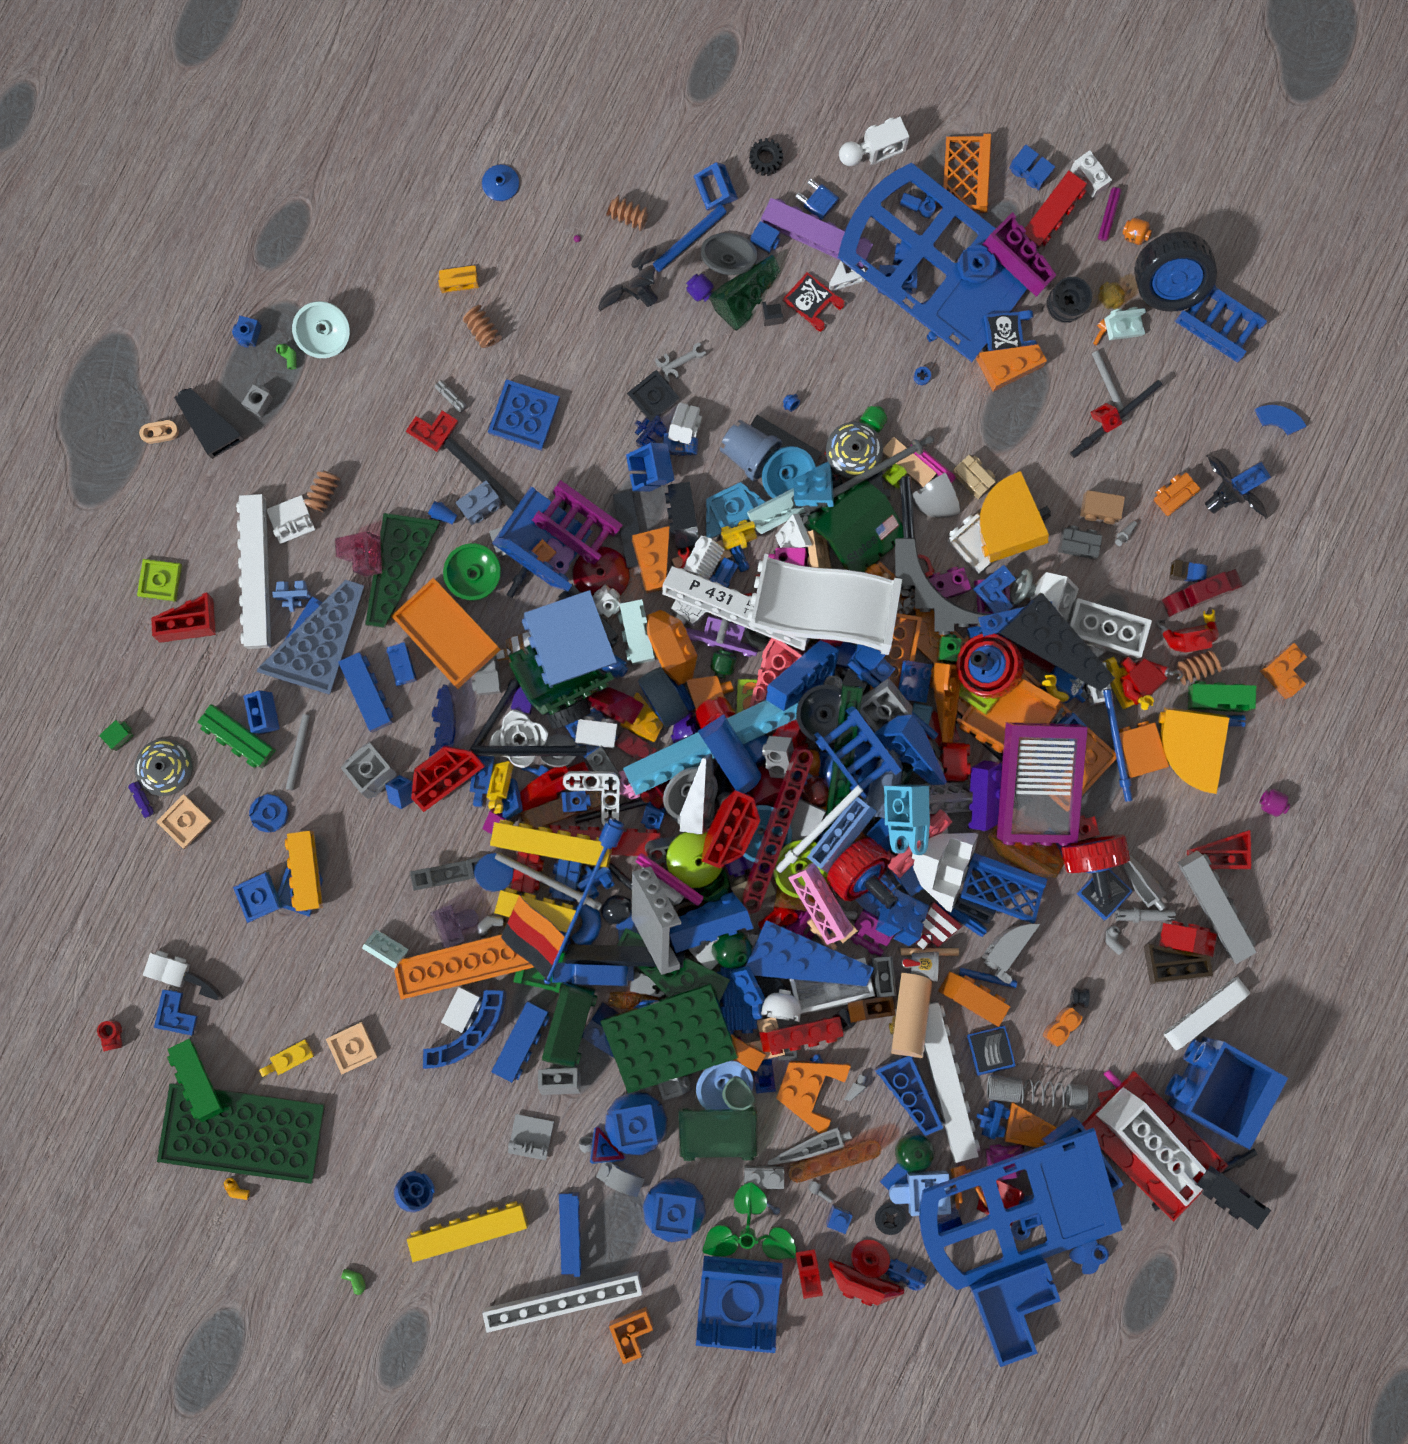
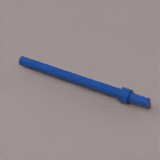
M853 659L847 663L862 681H866L873 688L880 685L870 675L871 672L866 668H862ZM912 711V715L917 718L925 733L934 740L938 733Z
M1104 689L1103 693L1120 773L1119 784L1123 789L1124 799L1128 802L1133 800L1130 789L1132 785L1131 778L1128 777L1111 689Z

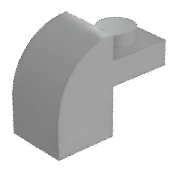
M613 1162L602 1163L596 1176L610 1188L633 1197L638 1196L645 1180L636 1173L623 1169Z

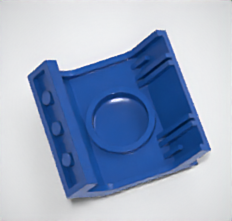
M704 1256L696 1346L775 1353L780 1284H782L783 1263Z

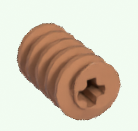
M619 195L611 201L606 213V217L611 215L613 220L618 217L620 223L625 220V225L627 226L632 223V228L639 226V231L643 230L648 218L647 207L640 211V204L633 208V201L626 205V198L619 202Z
M477 305L465 314L463 322L467 324L472 335L476 336L475 339L477 342H480V347L488 348L498 343L502 336H495L498 330H491L494 324H487L490 318H483L486 312H479L482 306Z
M322 470L323 472L316 473L320 479L315 478L313 480L317 486L311 485L310 489L313 492L307 493L310 499H304L303 502L307 506L324 513L321 508H328L324 501H331L327 495H334L330 488H337L338 486L334 483V480L340 481L341 479L332 473Z
M1210 650L1206 654L1201 653L1199 656H1193L1191 659L1187 658L1184 662L1179 661L1177 663V670H1181L1184 674L1180 679L1183 685H1186V679L1192 683L1193 676L1200 680L1201 673L1206 678L1207 671L1214 675V668L1218 672L1222 670L1218 658Z

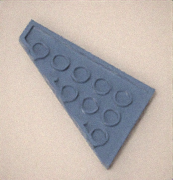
M344 580L257 668L256 672L330 695L339 667L338 661H341L364 585Z

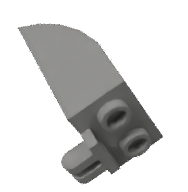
M1040 924L1012 926L1004 930L992 941L982 955V958L985 959L984 964L991 969L997 970L994 974L1005 983L1012 982V977L1005 972Z

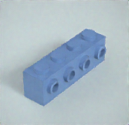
M857 797L836 818L835 822L824 833L807 858L821 870L828 873L834 862L850 847L877 811L863 799Z

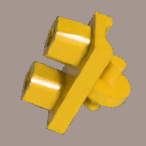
M743 520L737 524V527L731 528L726 526L721 528L725 550L741 545L742 549L747 548V542L757 539L754 522Z

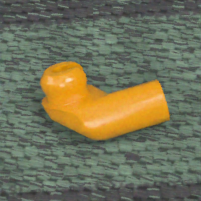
M231 1177L224 1181V1188L231 1198L249 1199L250 1190L240 1189L237 1182Z

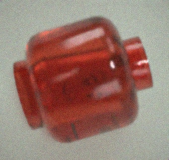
M817 775L806 779L807 784L804 785L803 792L807 801L814 803L815 806L827 801L829 785L826 779L818 778Z

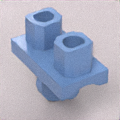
M283 581L277 582L273 598H276V600H288L282 601V607H289L290 612H295L296 606H302V600H295L311 599V593L308 591L305 581H295V591H289L288 582Z

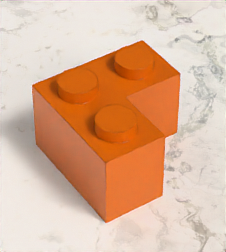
M1292 643L1266 664L1260 672L1285 699L1290 698L1306 685L1293 669L1305 660L1307 656L1295 643Z
M647 1307L614 1319L609 1323L611 1334L623 1364L642 1357L643 1351L637 1337L653 1331L654 1325Z

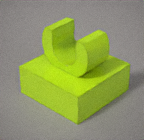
M894 464L882 475V478L885 482L899 489L900 486L897 482L902 476H905L907 471L903 466Z

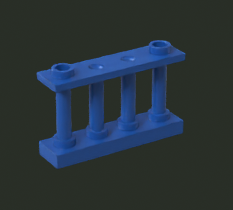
M1214 285L1208 296L1217 301V304L1205 322L1196 319L1195 315L1206 298L1191 307L1189 311L1183 310L1175 322L1238 363L1247 352L1242 346L1255 327L1261 329L1267 320L1260 313L1251 311ZM1226 307L1233 314L1221 332H1216L1212 329L1211 325L1222 308ZM1241 317L1249 322L1237 342L1233 343L1227 339V335L1238 318Z
M1024 607L979 617L980 627L976 626L967 629L969 640L982 633L983 637L999 634L998 632Z
M853 706L846 710L849 714L847 720L824 738L818 732L814 734L818 739L815 742L822 751L826 750L852 784L851 790L857 785L862 789L866 788L885 772L889 773L891 771L896 775L902 771ZM857 725L861 730L858 733L859 735L834 753L828 744L851 726ZM863 741H869L872 745L870 751L848 768H845L840 759ZM875 756H880L883 760L881 766L857 784L851 775ZM864 792L860 794L863 799L867 798Z

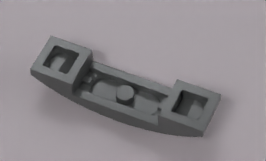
M482 857L410 871L413 891L474 879L475 865Z

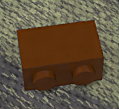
M892 996L848 1003L851 1023L896 1015Z

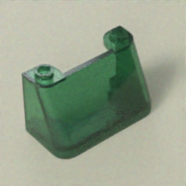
M750 1107L744 1111L732 1109H694L692 1111L689 1108H679V1157H683V1161H695V1158L742 1157V1160L750 1161L754 1160L755 1156H758L757 1107Z

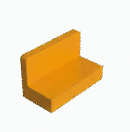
M474 265L439 270L440 280L438 282L442 293L479 288L476 266Z

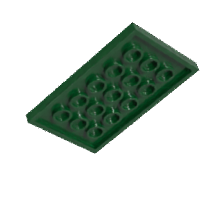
M712 983L604 1018L600 1021L628 1094L739 1057Z

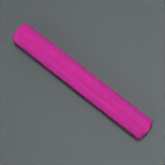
M639 854L636 863L643 868L651 866L657 878L695 905H699L702 902V895L644 854Z

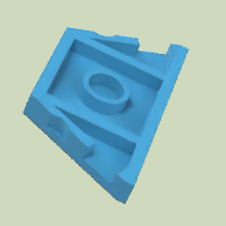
M828 462L793 479L796 506L809 505L818 507L819 503H827L828 507L834 506L832 468Z
M741 482L707 498L706 537L713 539L721 535V528L729 526L734 528L738 526L737 524L740 521H750L747 511L765 503V501Z

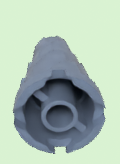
M894 750L890 751L889 754L900 769L903 770L902 761L899 760L900 755ZM881 757L880 760L877 762L876 769L881 766V763L883 762ZM891 771L889 773L885 772L869 785L867 798L864 801L877 811L874 815L875 817L885 818L884 786L900 785L902 771L896 775Z

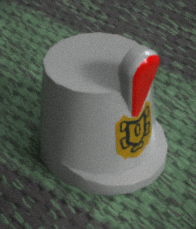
M939 952L912 953V959H903V967L911 968V974L924 976L931 981L938 982Z

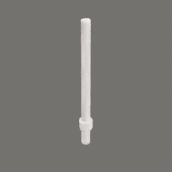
M857 785L793 850H789L785 854V858L775 867L776 870L781 873L790 863L793 864L799 858L798 855L863 792V789Z

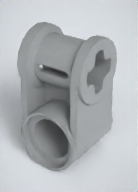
M634 972V981H631L629 991L656 997L665 995L663 991L656 993L657 989H654L656 984L646 974Z

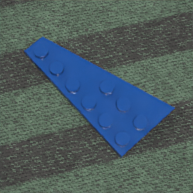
M767 920L746 967H750L755 976L867 986L874 969Z

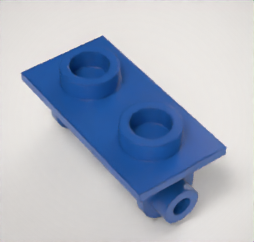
M897 1259L890 1260V1268L885 1273V1275L889 1276L890 1280L894 1282L901 1281L907 1284L908 1288L915 1291L925 1287V1284H923L927 1279V1275L924 1274L925 1272L911 1267L908 1273L906 1272L908 1264Z

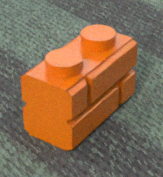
M1184 473L1182 476L1177 474L1170 480L1172 483L1166 488L1164 485L1155 492L1157 496L1154 498V501L1166 516L1171 515L1200 491L1199 486L1188 473Z

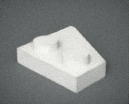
M793 514L775 535L780 548H802L812 545L799 514Z

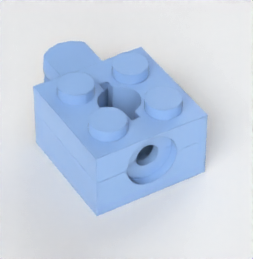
M946 1170L922 1171L919 1173L907 1172V1184L891 1186L889 1197L895 1204H909L911 1216H919L922 1190L948 1181L949 1174ZM950 1187L944 1188L945 1191L950 1190ZM950 1196L939 1200L937 1215L951 1214Z

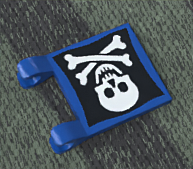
M1033 311L985 314L984 322L988 351L1037 345L1036 340L1023 342L1021 321L1033 318Z

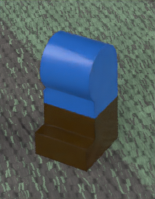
M1175 559L1171 562L1169 579L1200 582L1206 579L1208 566Z

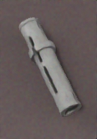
M1133 907V909L1115 910V913H1117L1115 914L1116 921H1133L1138 923L1139 921H1175L1176 919L1173 918V916H1176L1175 910H1141Z

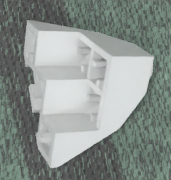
M977 833L938 834L929 838L928 848L923 855H912V859H915L913 868L920 885L947 911H952L958 899L962 881L964 882L969 868L967 865L975 851L978 839Z

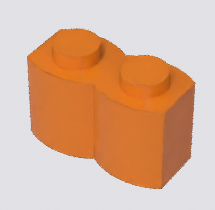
M1065 1007L1058 1013L1055 1022L1050 1023L1046 1027L1043 1037L1052 1045L1058 1047L1068 1039L1070 1032L1080 1025L1083 1017L1073 1008Z

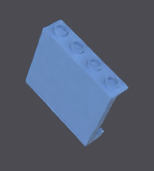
M590 590L524 613V619H522L523 627L525 630H529L531 637H528L531 648L536 649L538 654L535 655L538 666L542 665L544 671L541 674L545 684H549L550 688L553 685L598 669L616 665V659Z

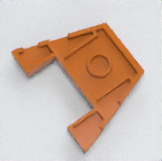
M789 1061L776 1099L819 1134L827 1132L831 1118L812 1110L825 1076L845 1082L851 1064Z

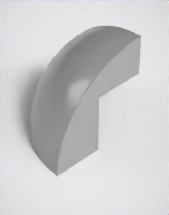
M946 473L936 477L922 489L912 494L913 506L921 513L930 517L947 518L960 513L958 498Z

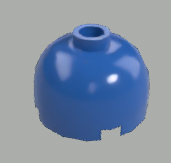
M410 1171L397 1181L394 1188V1198L401 1209L415 1213L425 1209L432 1202L435 1188L432 1180L426 1174Z

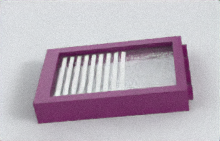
M1006 722L997 838L1003 841V844L1015 845V842H1022L1023 845H1034V842H1040L1041 845L1051 846L1052 843L1069 846L1071 843H1078L1087 727L1081 724Z

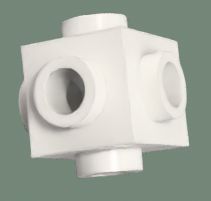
M607 585L597 590L592 597L600 615L605 614L609 618L620 609V594L615 589H610Z

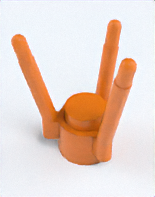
M965 1165L950 1169L952 1179L971 1172V1169L966 1170ZM979 1186L974 1187L984 1205L988 1207ZM962 1192L954 1194L956 1209H959V1203L963 1202Z

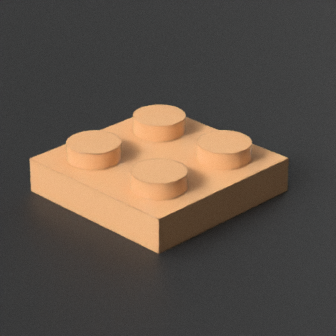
M807 531L812 543L810 547H807L809 550V566L812 568L832 569L827 540L817 531Z
M183 794L156 822L183 849H186L212 820L191 799Z
M363 1022L326 1039L341 1075L378 1058Z

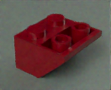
M611 687L595 692L585 698L592 703L591 707L602 711L605 716L615 719L622 724L628 722L633 725L644 706L643 703L632 696Z

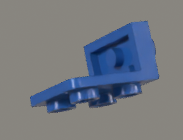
M908 660L903 661L898 690L906 700L927 702L933 665Z

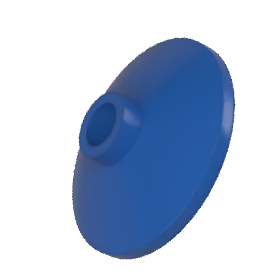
M495 165L485 172L482 179V187L489 198L495 201H506L517 193L519 178L511 167ZM502 178L503 181L501 183H498L497 179Z

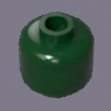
M719 649V651L713 653L710 668L715 672V676L725 678L726 675L734 673L737 663L734 652Z

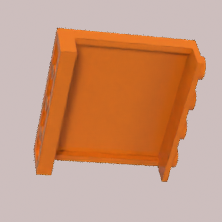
M1021 679L1018 686L1010 694L999 698L987 715L973 705H970L961 719L957 718V722L962 731L967 734L972 732L976 735L975 738L982 743L987 741L992 744L991 747L994 750L1002 753L1004 751L1006 722L1052 723L1061 709L1062 703L1054 696ZM1019 737L1017 763L1019 759H1028L1029 757L1019 756V753H1032L1033 751L1020 750V746L1036 747L1037 745L1022 744L1020 740L1040 741L1041 738Z

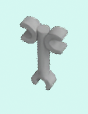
M701 343L695 344L692 351L672 362L669 361L667 354H664L666 359L664 363H660L658 358L655 359L656 365L662 369L667 383H670L668 378L670 374H674L676 379L679 378L675 368L695 357L701 359L706 356L705 351L702 353L696 351L701 347Z

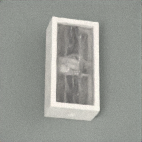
M865 958L857 959V961L867 965ZM789 979L793 996L800 1002L801 1015L846 1005L855 1001L871 999L875 996L871 979H869L867 986Z

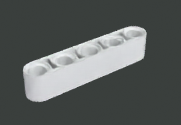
M1239 977L1231 979L1167 1029L1163 1035L1175 1050L1182 1048L1250 994V991Z

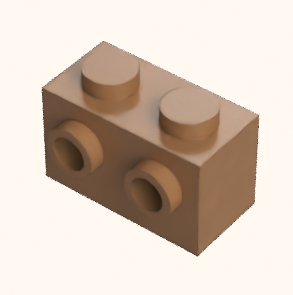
M1087 490L1083 494L1080 516L1085 517V520L1088 521L1099 519L1104 520V523L1107 524L1118 523L1122 519L1125 496Z

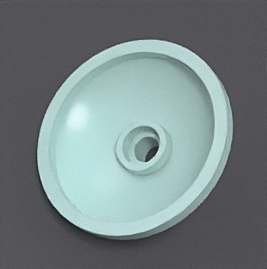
M315 301L304 305L297 312L293 320L292 332L295 342L306 354L316 358H330L340 353L349 340L350 327L345 314L337 306L324 301ZM324 324L326 329L321 330L319 325Z

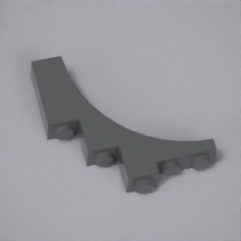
M916 538L895 539L896 578L902 579L901 589H911L912 585H915V608H919L920 612H930L931 608H935V631H939L940 635H949L950 631L955 630V624H958V627H970V624H978V627H980L978 618L991 615L990 613H980L962 608L945 598L931 584L922 569L916 548Z

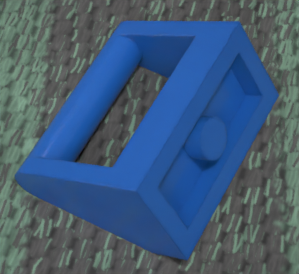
M715 162L694 175L707 211L738 199L724 164ZM714 174L722 196L711 202L702 178Z

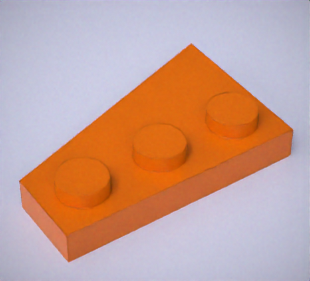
M1011 1102L1004 1141L1039 1148L1047 1145L1042 1139L1057 1127Z

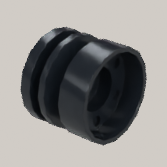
M1078 277L1062 279L1050 291L1047 297L1046 307L1049 315L1061 323L1076 321L1089 308L1092 302L1090 286Z

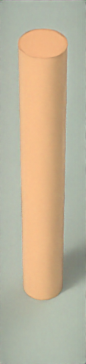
M900 948V955L912 956V953L935 951L939 952V956H959V948H926L925 950L921 948Z

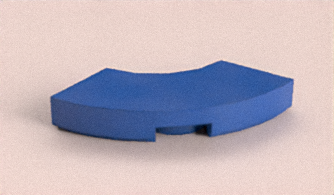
M1265 405L1255 409L1262 426H1278L1287 435L1307 427L1298 414L1286 407Z

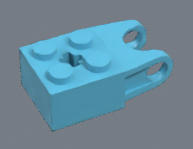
M902 784L884 786L885 825H888L891 849L893 852L901 854L907 850L909 845L914 855H923L928 848L929 786ZM899 839H901L902 843L900 849H898L897 842ZM920 840L921 849L918 851L917 842Z

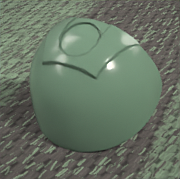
M734 1076L726 1083L722 1096L730 1109L742 1111L756 1103L753 1092L742 1078Z

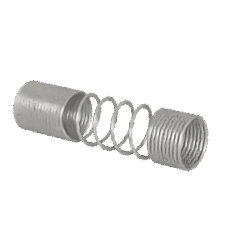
M990 1074L988 1077V1100L1019 1103L1022 1094L1023 1104L1025 1089L1028 1081H1030L1032 1086V1105L1034 1104V1095L1038 1082L1042 1086V1106L1044 1105L1045 1092L1049 1083L1052 1086V1107H1054L1055 1094L1059 1084H1061L1063 1093L1062 1108L1065 1106V1095L1068 1109L1085 1111L1088 1105L1089 1091L1087 1085L1069 1083L1064 1091L1061 1082L1056 1085L1054 1090L1051 1081L1047 1082L1044 1088L1041 1080H1038L1034 1087L1031 1079H1028L1025 1086H1023L1022 1079L1018 1077L995 1076L993 1074Z

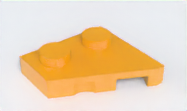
M636 692L634 698L643 703L644 706L633 725L625 722V724L621 723L620 726L655 742L663 723L641 695Z

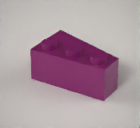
M992 1144L989 1145L990 1148L985 1149L987 1166L1025 1153L1024 1145L1021 1144L1010 1146ZM1015 1163L1003 1167L1004 1170L1014 1167ZM1024 1169L997 1180L1017 1178Z

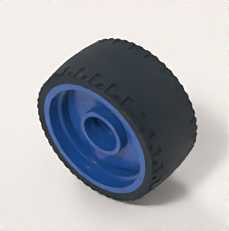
M661 667L648 672L637 680L666 728L689 715L678 690Z

